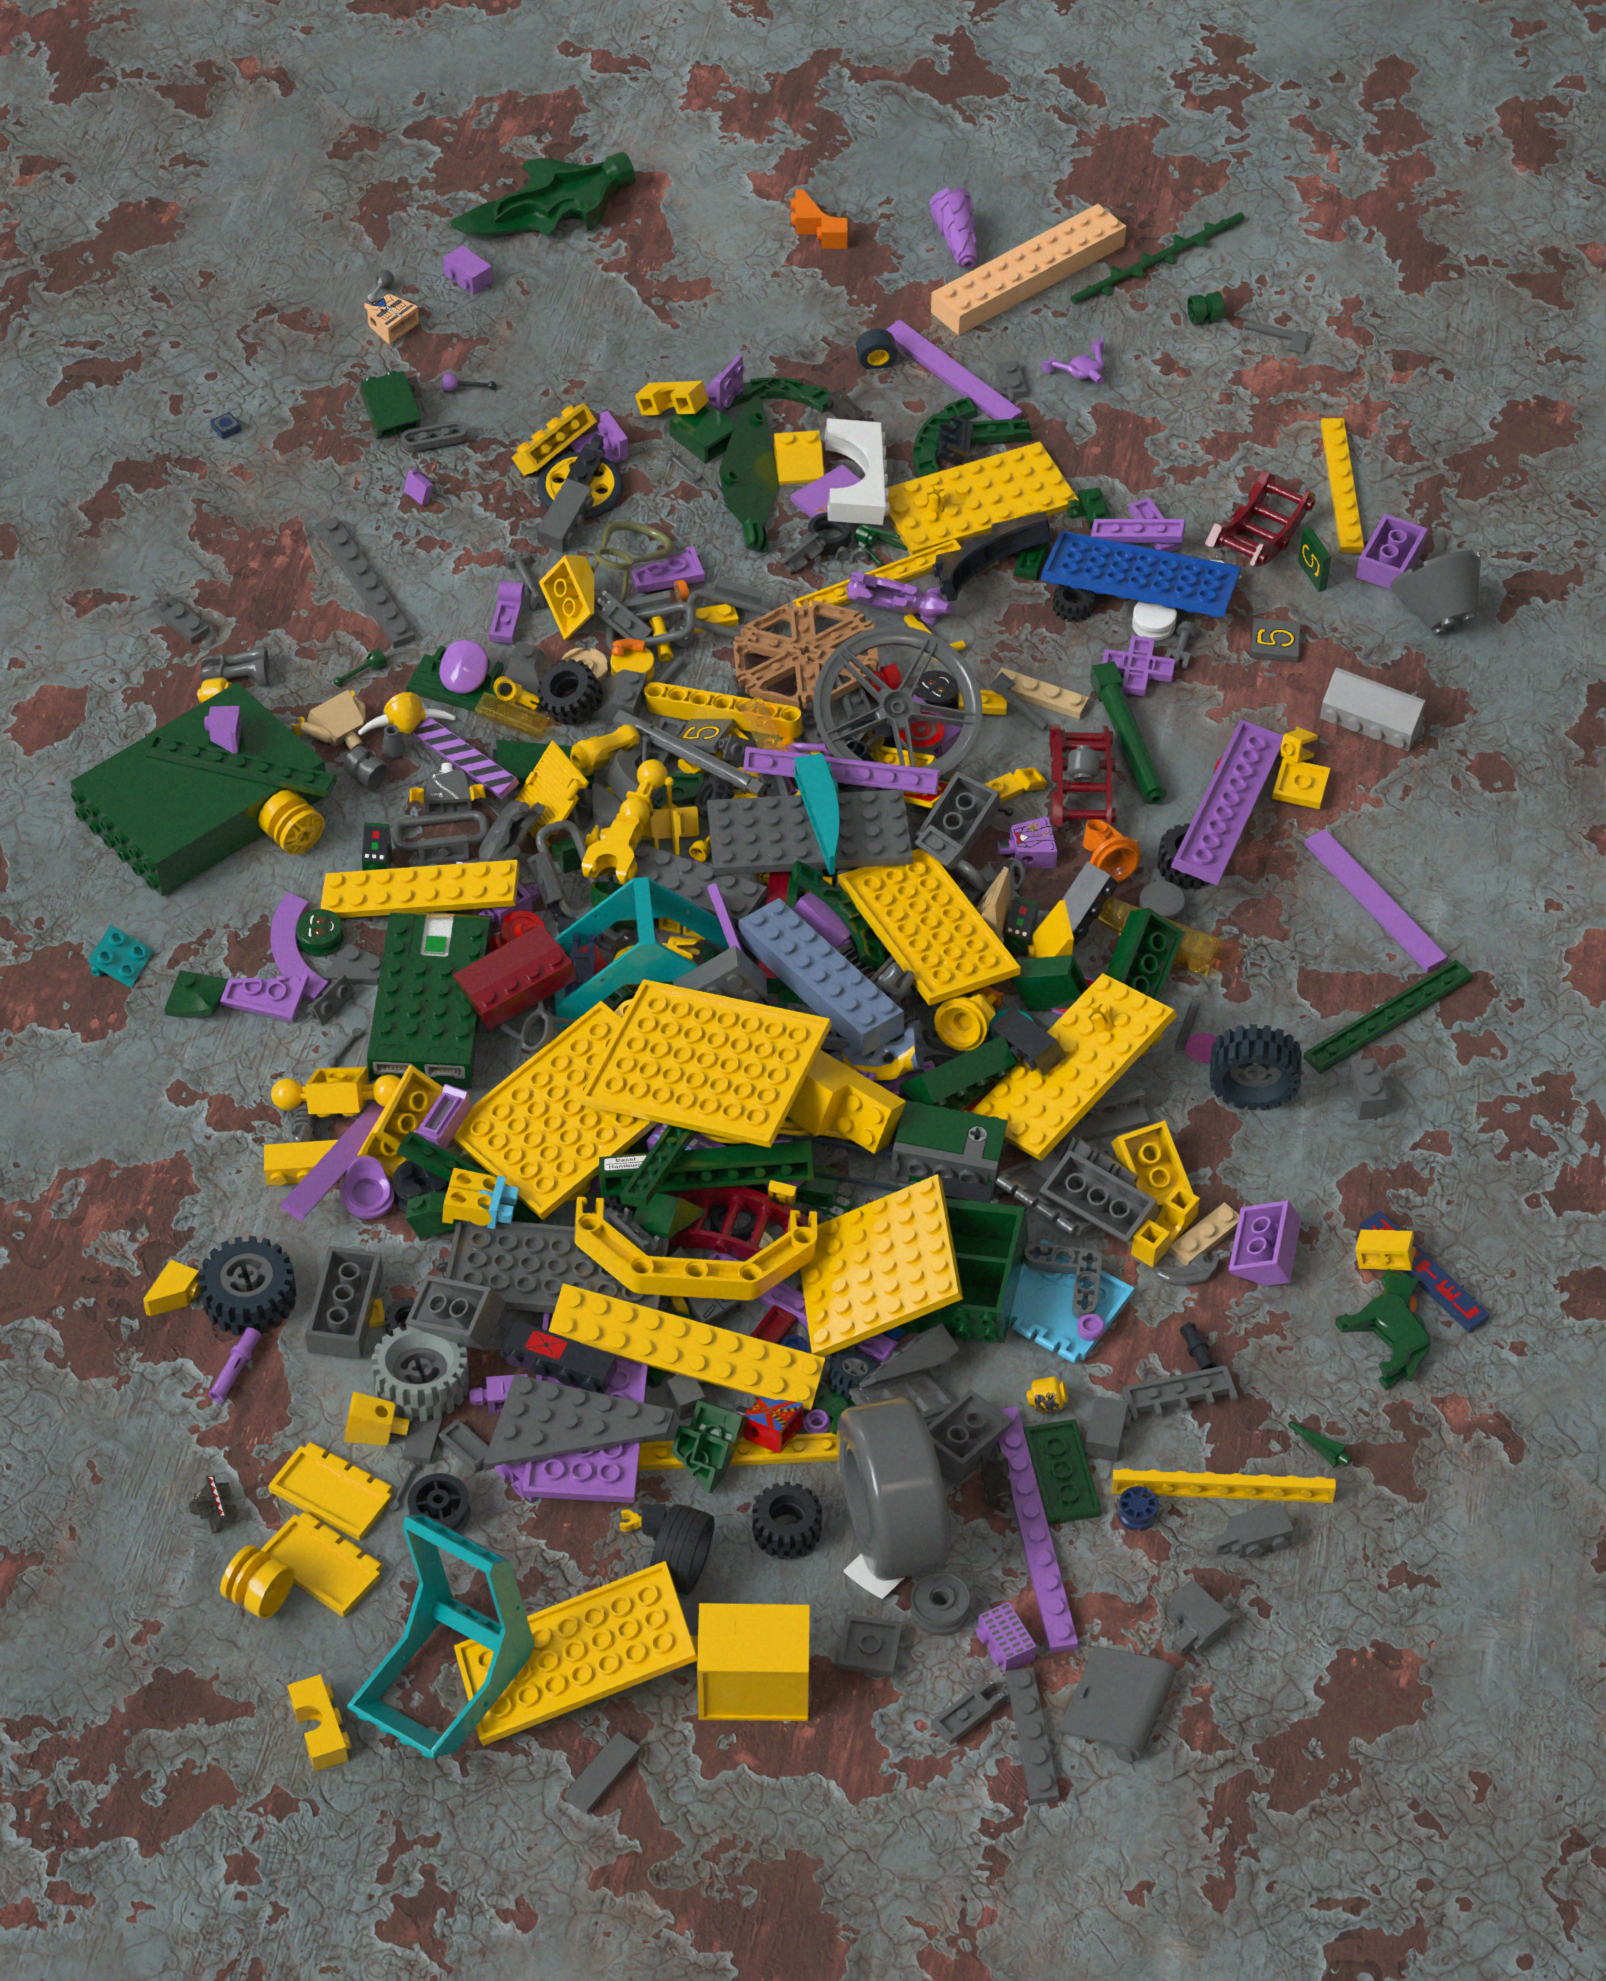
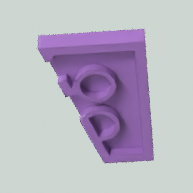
M694 546L686 548L687 552L681 555L672 554L668 557L669 560L662 563L654 562L631 572L637 594L672 588L675 581L682 579L687 584L705 581V573Z
M303 974L293 978L276 976V979L262 980L259 977L228 979L220 1002L225 1007L294 1022L310 978L308 974Z

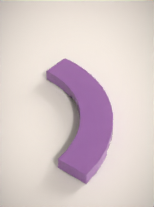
M287 892L276 909L272 920L270 934L272 954L281 976L293 978L303 974L309 975L310 980L303 997L313 1002L317 997L322 996L321 993L329 986V982L307 966L297 948L296 925L300 917L309 908V902Z

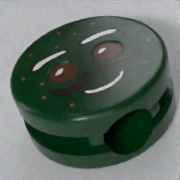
M315 909L302 915L296 925L297 940L301 950L315 957L328 956L336 952L344 940L341 919L337 914L326 909Z

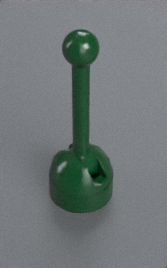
M379 648L374 649L368 654L365 664L341 678L336 677L333 681L334 685L341 686L343 681L369 666L374 669L385 666L387 660Z

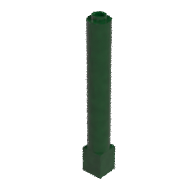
M1115 661L1092 665L1091 685L1098 701L1103 702L1142 797L1147 804H1158L1166 797L1167 791L1123 691V680Z

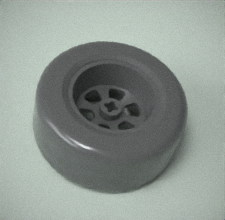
M897 1396L846 1408L841 1413L837 1424L839 1465L852 1527L869 1571L879 1580L891 1581L942 1568L948 1561L951 1549L949 1512L938 1457L928 1426L919 1407L910 1398Z

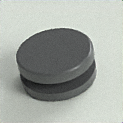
M1152 882L1142 889L1138 909L1150 908L1176 925L1184 916L1185 894L1181 888L1171 882Z

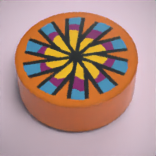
M683 579L674 582V591L678 602H686L690 595L687 583Z

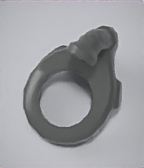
M1008 858V862L998 866L997 873L999 874L1004 866L1009 868L1010 886L1014 891H1018L1024 885L1026 867L1020 860ZM1014 872L1021 875L1018 885L1014 879Z

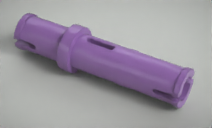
M249 1327L245 1329L239 1343L231 1349L229 1360L208 1393L212 1400L219 1403L224 1402L244 1364L250 1361L252 1357L251 1352L261 1338V1334L257 1330Z

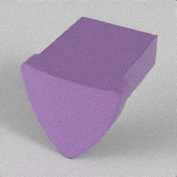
M411 469L406 477L404 493L410 495L423 506L429 504L433 484L428 481L429 478L423 472Z

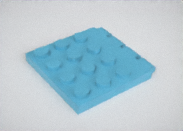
M1043 1239V1240L1040 1242V1243H1043V1244H1051V1245H1054V1244L1050 1243L1049 1241H1047V1240H1045V1239ZM1034 1254L1033 1259H1039V1254ZM1048 1255L1047 1261H1051V1255ZM1060 1255L1056 1258V1261L1066 1264L1070 1259L1067 1256ZM1024 1263L1019 1277L1009 1326L1014 1322L1012 1330L1030 1340L1036 1334L1035 1343L1052 1352H1055L1059 1347L1058 1355L1073 1364L1078 1359L1084 1361L1100 1339L1086 1341L1077 1333L1079 1319L1072 1313L1076 1275L1033 1270ZM1087 1263L1086 1271L1091 1272L1092 1265ZM1101 1270L1095 1314L1103 1319L1105 1333L1133 1296L1134 1287ZM1084 1280L1080 1283V1286L1090 1289L1094 1287V1284L1091 1281ZM1083 1298L1081 1309L1087 1310L1088 1298Z

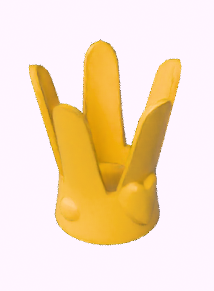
M670 936L668 943H662V945L667 946V948L695 963L692 960L693 955L700 954V950L686 945H695L701 939H684L683 937Z

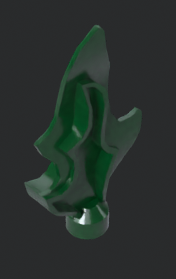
M623 151L606 157L604 162L591 165H579L548 158L529 160L522 165V169L531 178L524 188L516 193L505 195L498 200L484 203L452 219L450 223L452 228L469 235L489 236L535 230L549 237L556 230L559 221L576 217L585 221L588 232L597 226L603 218L608 199L616 190L635 184L634 168L628 155Z

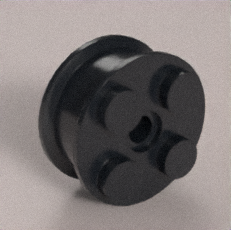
M407 1160L399 1165L393 1175L395 1204L406 1214L408 1199L431 1192L447 1193L450 1182Z
M445 1473L427 1475L418 1480L408 1494L409 1516L425 1514L458 1533L469 1522L471 1514L469 1493L464 1483L455 1476Z

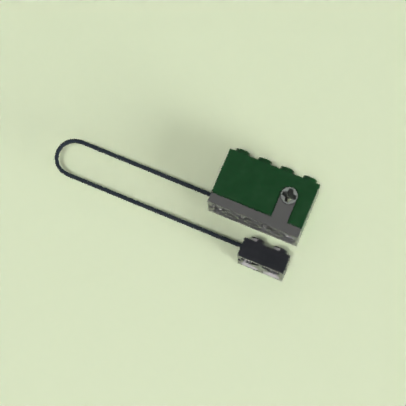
M906 1101L901 1114L893 1152L879 1150L876 1153H872L862 1146L811 1136L778 1134L777 1136L800 1141L811 1140V1143L892 1158L890 1181L913 1185L938 1174L943 1183L945 1198L991 1203L996 1188V1177L1000 1170L1004 1152L1008 1120L994 1116L978 1115L972 1112L952 1110L946 1107L926 1105L920 1102ZM813 1170L815 1176L835 1178L838 1181L895 1192L906 1188Z

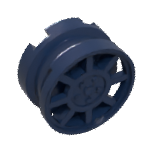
M1142 1486L1126 1489L1121 1494L1119 1500L1118 1518L1121 1524L1129 1530L1140 1529V1531H1144L1152 1527L1158 1510L1156 1495L1150 1489Z

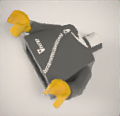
M443 763L440 766V771L430 772L428 780L424 781L419 788L410 789L409 802H425L426 815L472 810L471 801L480 798L484 799L486 796L483 784H475L471 778H466L463 770H454L453 764Z

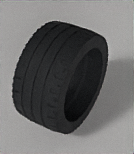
M674 1504L664 1519L655 1543L650 1567L666 1561L677 1593L689 1595L696 1586L703 1571L711 1546L715 1520L714 1516L704 1511L702 1512L701 1510L680 1504Z

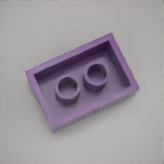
M1384 514L1359 557L1356 578L1391 590V582L1397 576L1410 568L1413 569L1424 550L1428 529Z

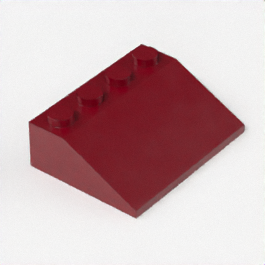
M541 924L453 974V978L488 1030L578 980L571 960Z

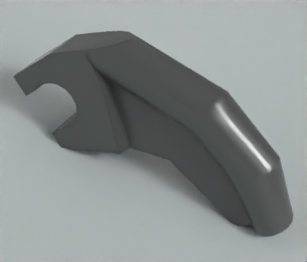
M1200 1253L1190 1264L1184 1267L1164 1266L1162 1269H1158L1156 1276L1168 1284L1181 1286L1206 1282L1216 1273L1219 1257L1214 1256L1213 1262L1206 1263L1204 1261L1205 1253Z

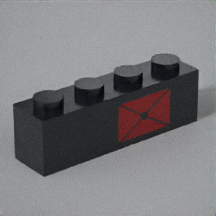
M518 1320L515 1321L502 1345L503 1360L507 1361L510 1365L524 1367L532 1370L537 1375H546L557 1379L563 1384H571L587 1391L605 1394L617 1371L616 1355Z

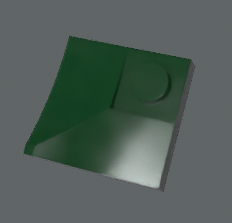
M180 970L164 1008L165 1015L174 1017L213 1015L221 1004L220 1000L228 979Z

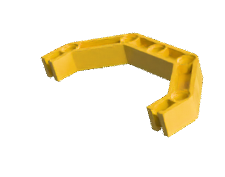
M577 1197L575 1244L630 1291L638 1294L754 1300L809 1263L815 1255L817 1242V1212L815 1211L809 1212L808 1225L798 1227L797 1217L800 1218V1211L790 1210L788 1233L747 1261L738 1262L647 1256L603 1219L604 1198H596L595 1212L585 1214L583 1212L584 1204H587V1198Z

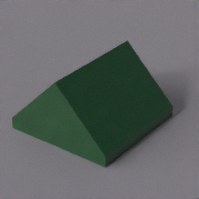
M656 1193L647 1207H637L633 1221L648 1234L671 1238L706 1213L705 1209L686 1200Z

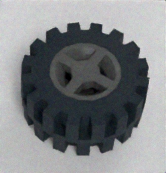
M844 1351L843 1355L838 1353L832 1359L828 1374V1384L831 1385L830 1388L833 1391L837 1390L836 1394L840 1396L844 1394L845 1398L849 1399L851 1396L849 1394L850 1390L860 1387L859 1383L876 1369L878 1365L876 1362L873 1363L871 1357L866 1358L864 1353H861V1355L857 1354V1351H852V1353Z

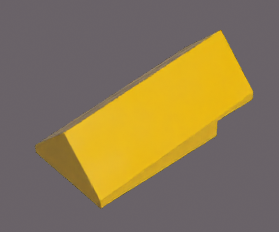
M409 1065L357 1156L376 1158L381 1163L390 1180L393 1181L395 1170L399 1165L408 1160L396 1153L399 1145L409 1131L414 1133L415 1129L418 1130L441 1095L443 1087L414 1066Z

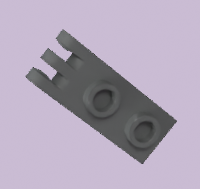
M605 589L602 591V595L608 600L605 602L600 597L596 599L602 606L599 609L594 605V612L625 638L642 639L647 638L651 634L652 628Z

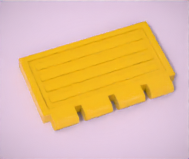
M309 1442L305 1448L300 1445L268 1485L269 1492L354 1539L361 1541L392 1500L393 1486L379 1478H375L372 1481L373 1475L355 1465L349 1469V1462L333 1453L327 1456V1450L312 1442Z
M306 1511L299 1517L294 1514L261 1549V1551L270 1555V1559L276 1558L292 1567L295 1573L293 1583L343 1618L381 1579L379 1572L383 1568L382 1563L369 1554L363 1556L364 1551L347 1539L342 1541L343 1537L325 1524L321 1526V1521Z

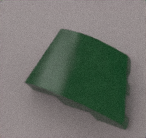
M697 1400L691 1425H678L671 1453L678 1461L685 1465V1469L691 1476L696 1477L704 1487L703 1490L705 1492L713 1493L735 1454L748 1416L703 1400Z

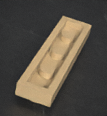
M1002 667L997 674L998 676L1003 672L1016 683L1009 691L1019 699L1079 720L1089 704V697Z

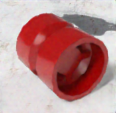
M896 664L882 666L880 671L877 670V672L872 670L890 689L896 690L899 688L902 678ZM869 679L868 683L879 692L881 688ZM864 688V691H865V693H866V696H867L868 700H869V701H874V700H876V699Z

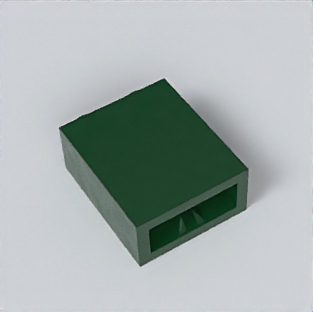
M390 371L385 376L378 378L374 376L368 377L361 382L360 394L376 439L420 427L421 417L404 371Z
M709 402L695 414H675L669 419L670 436L703 463L709 462L726 451L735 427L733 421Z
M1073 955L1017 959L1016 962L1021 967L1020 975L1011 978L1012 984L1017 988L1020 999L1025 1003L1028 1011L1069 1009L1089 988Z

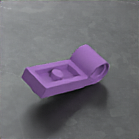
M500 581L498 603L489 632V641L513 643L524 601L525 583Z

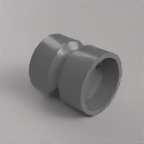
M364 746L354 748L344 762V770L353 778H358V781L369 790L379 788L389 776L390 766Z

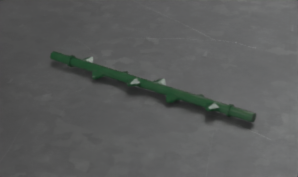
M1239 212L1227 219H1222L1217 224L1205 222L1203 224L1205 230L1187 239L1176 234L1173 236V246L1155 255L1142 253V261L1124 270L1111 266L1110 277L1092 286L1089 285L1086 289L1070 297L1072 303L1075 304L1087 297H1093L1098 292L1110 296L1112 294V285L1132 275L1142 278L1144 277V269L1162 260L1171 265L1175 264L1174 254L1194 244L1206 246V238L1222 230H1228L1230 226L1243 221V213Z

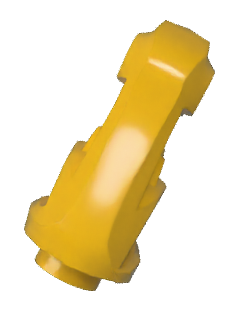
M624 724L614 733L600 737L593 736L589 739L578 741L572 746L570 759L582 775L587 777L592 775L594 770L607 766L610 763V759L615 755L614 753H617L619 749L624 752H630L632 748L639 745L641 737L633 725Z

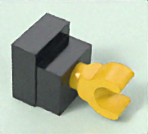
M643 1504L642 1516L634 1514L631 1510H622V1519H629L630 1521L627 1523L620 1522V1530L630 1532L633 1529L642 1527L643 1535H653V1541H656L667 1515L666 1504Z

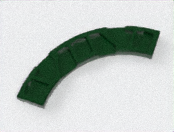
M969 397L946 405L944 410L933 414L919 430L913 450V467L917 478L940 472L936 461L940 424L947 422L950 425H956V422L950 420L951 415L958 416L964 420L977 417V410Z
M796 860L792 865L793 883L810 891L826 903L850 931L857 946L859 960L879 969L885 963L881 942L876 940L872 932L873 929L856 908L852 898L838 885L833 887L824 880L822 873Z

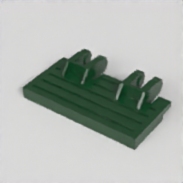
M439 646L434 656L424 654L406 685V692H412L419 697L491 717L496 716L504 700L497 697L493 685L496 679L502 675L504 668L502 662L498 661L491 673L486 674L484 682L478 689L468 694H458L448 690L440 679L439 669L446 648ZM488 659V669H489V667H490V660Z

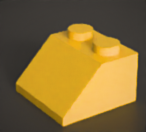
M819 430L774 434V457L779 485L812 483L824 476Z

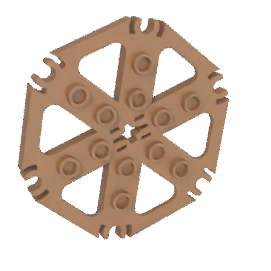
M805 600V605L802 607L796 606L794 601L792 602V609L789 608V603L744 625L740 629L741 637L735 636L733 646L737 684L739 683L740 688L745 686L746 693L750 694L751 697L794 706L800 709L799 703L802 702L803 708L807 709V703L813 702L815 685L820 670L829 656L849 638L863 631L873 629L874 624L872 625L871 620L866 622L865 615L859 611L812 600V606H809V601ZM824 616L842 621L817 635L815 633L814 620L817 617ZM781 621H788L791 623L792 638L764 630ZM877 647L868 650V656H856L869 670L877 672L879 667ZM748 653L772 657L750 670L745 669L744 658ZM851 661L848 662L867 682H869V677H867ZM845 668L841 670L839 675L850 677L851 681L831 692L830 703L862 686ZM796 673L798 691L794 696H785L767 690L769 686Z

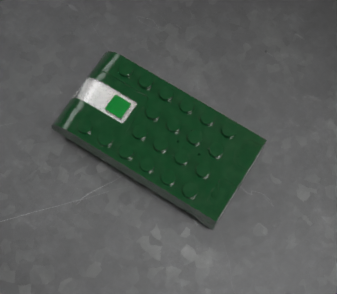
M406 911L390 912L367 1053L369 1083L384 1075H395L402 1079L409 1065H412L442 1087L447 1084L456 1088H472L480 1016L453 978V974L489 954V940L493 928L492 916Z

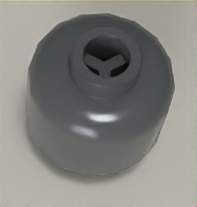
M1079 745L1077 749L1072 750L1068 754V774L1076 782H1091L1099 774V753L1092 750V747L1089 745Z

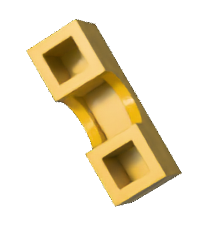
M703 381L648 383L635 395L641 415H660L664 410L674 406L677 414H695L709 402Z
M1177 1185L1163 1201L1162 1210L1156 1221L1152 1222L1148 1219L1133 1236L1131 1255L1153 1268L1169 1250V1246L1195 1220L1198 1214L1200 1198Z
M320 1674L287 1685L290 1701L298 1723L306 1720L321 1722L317 1729L304 1733L306 1747L314 1771L316 1772L348 1761L347 1749H350L351 1745L347 1732L341 1733L339 1725L343 1723L338 1707L332 1708L330 1701L334 1700L330 1684L324 1685Z

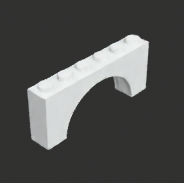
M827 418L825 450L841 453L853 459L860 465L866 475L860 482L852 486L830 488L827 505L828 521L883 525L884 516H888V488H885L887 487L888 474H884L887 468V460H884L886 456V446H884L885 432H881V422Z

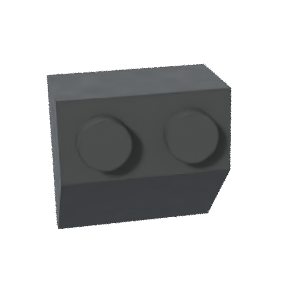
M623 669L601 682L603 694H601L603 698L602 703H598L599 709L592 712L593 716L590 719L613 723V718L619 709L639 717L645 701L644 688L647 685V674Z

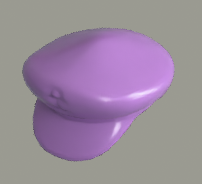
M459 640L452 643L445 651L440 664L439 674L443 685L448 690L458 694H468L478 689L484 682L487 674V653L475 641Z
M362 1156L354 1159L349 1164L347 1172L340 1182L341 1200L346 1210L357 1218L367 1220L379 1218L386 1214L394 1202V1189L381 1163L371 1156Z

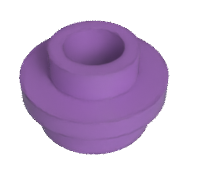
M818 1409L810 1411L803 1421L804 1429L808 1434L827 1433L831 1425L830 1417L824 1411ZM816 1422H818V1423H821L822 1425H820V1426H814L813 1424L816 1423Z

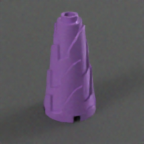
M955 187L956 191L951 192L950 188H946L932 197L929 202V209L957 264L964 269H970L978 259L972 198L970 193L964 188Z

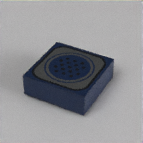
M230 412L210 420L211 427L222 439L242 430L241 424Z

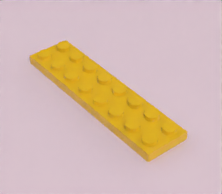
M518 860L325 873L320 909L330 910L337 914L339 918L390 915L391 911L437 912L516 906L520 865Z

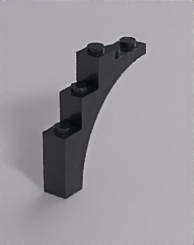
M1046 511L993 523L990 533L964 539L963 548L936 555L935 564H932L935 578L939 577L940 579L939 587L941 594H946L948 602L955 601L963 586L985 567L1022 549L1051 541V529Z

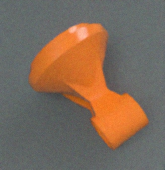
M1097 819L1087 821L1083 847L1094 852L1090 863L1111 875L1118 883L1130 877L1137 869L1141 859L1138 840L1124 837L1104 821Z

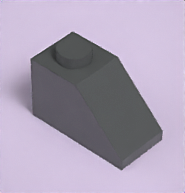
M595 782L592 784L594 827L598 825L600 833L602 828L611 827L623 801Z

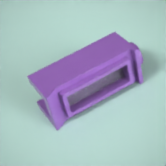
M445 1084L441 1095L418 1130L415 1129L414 1133L445 1150L473 1107L468 1092Z

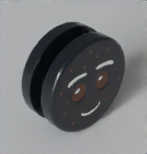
M939 670L928 671L924 673L914 694L922 698L927 704L953 709L958 700V684L955 678L947 672Z

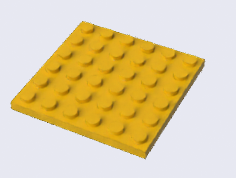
M938 1174L817 1225V1242L814 1258L800 1268L813 1355L827 1356L963 1299L943 1183Z

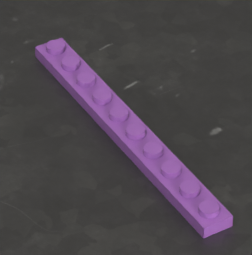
M1018 1406L999 1409L1013 1420L1011 1426L998 1440L997 1445L1049 1653L1078 1649V1641Z

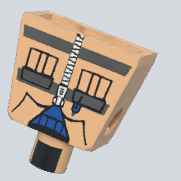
M391 294L384 296L379 301L370 302L367 300L365 303L369 326L388 344H391L419 324L418 306Z

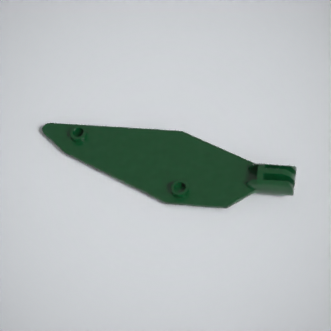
M754 396L740 410L719 468V475L725 506L742 523L746 549L765 553L769 548L765 524L779 482L763 401L759 396Z

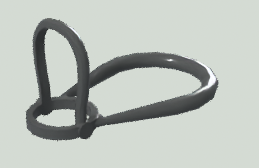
M543 1000L538 1002L539 1007L526 1018L521 1034L505 1022L494 1028L521 1040V1047L523 1049L539 1052L548 1044L551 1038L553 1022L572 1025L577 1020L552 1016L550 1012L544 1009ZM541 1016L545 1020V1031L541 1040L535 1045L529 1042V1031L535 1019Z

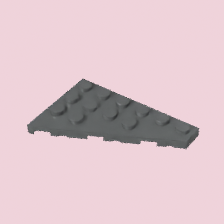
M515 1374L483 1462L484 1469L491 1470V1466L508 1463L514 1466L526 1461L553 1459L554 1455L570 1452L576 1455L585 1451L615 1448V1444L632 1441L634 1444L643 1443L646 1440L666 1439L674 1417V1410Z

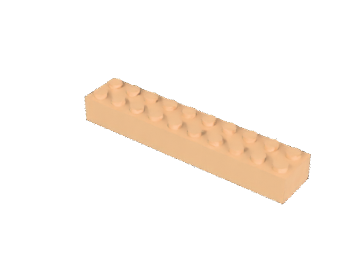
M1096 204L933 291L931 296V313L959 336L1124 247L1126 226L1101 205Z

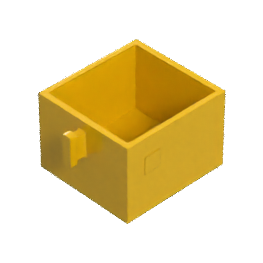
M699 1603L698 1636H691L698 1656L699 1720L808 1721L810 1605Z

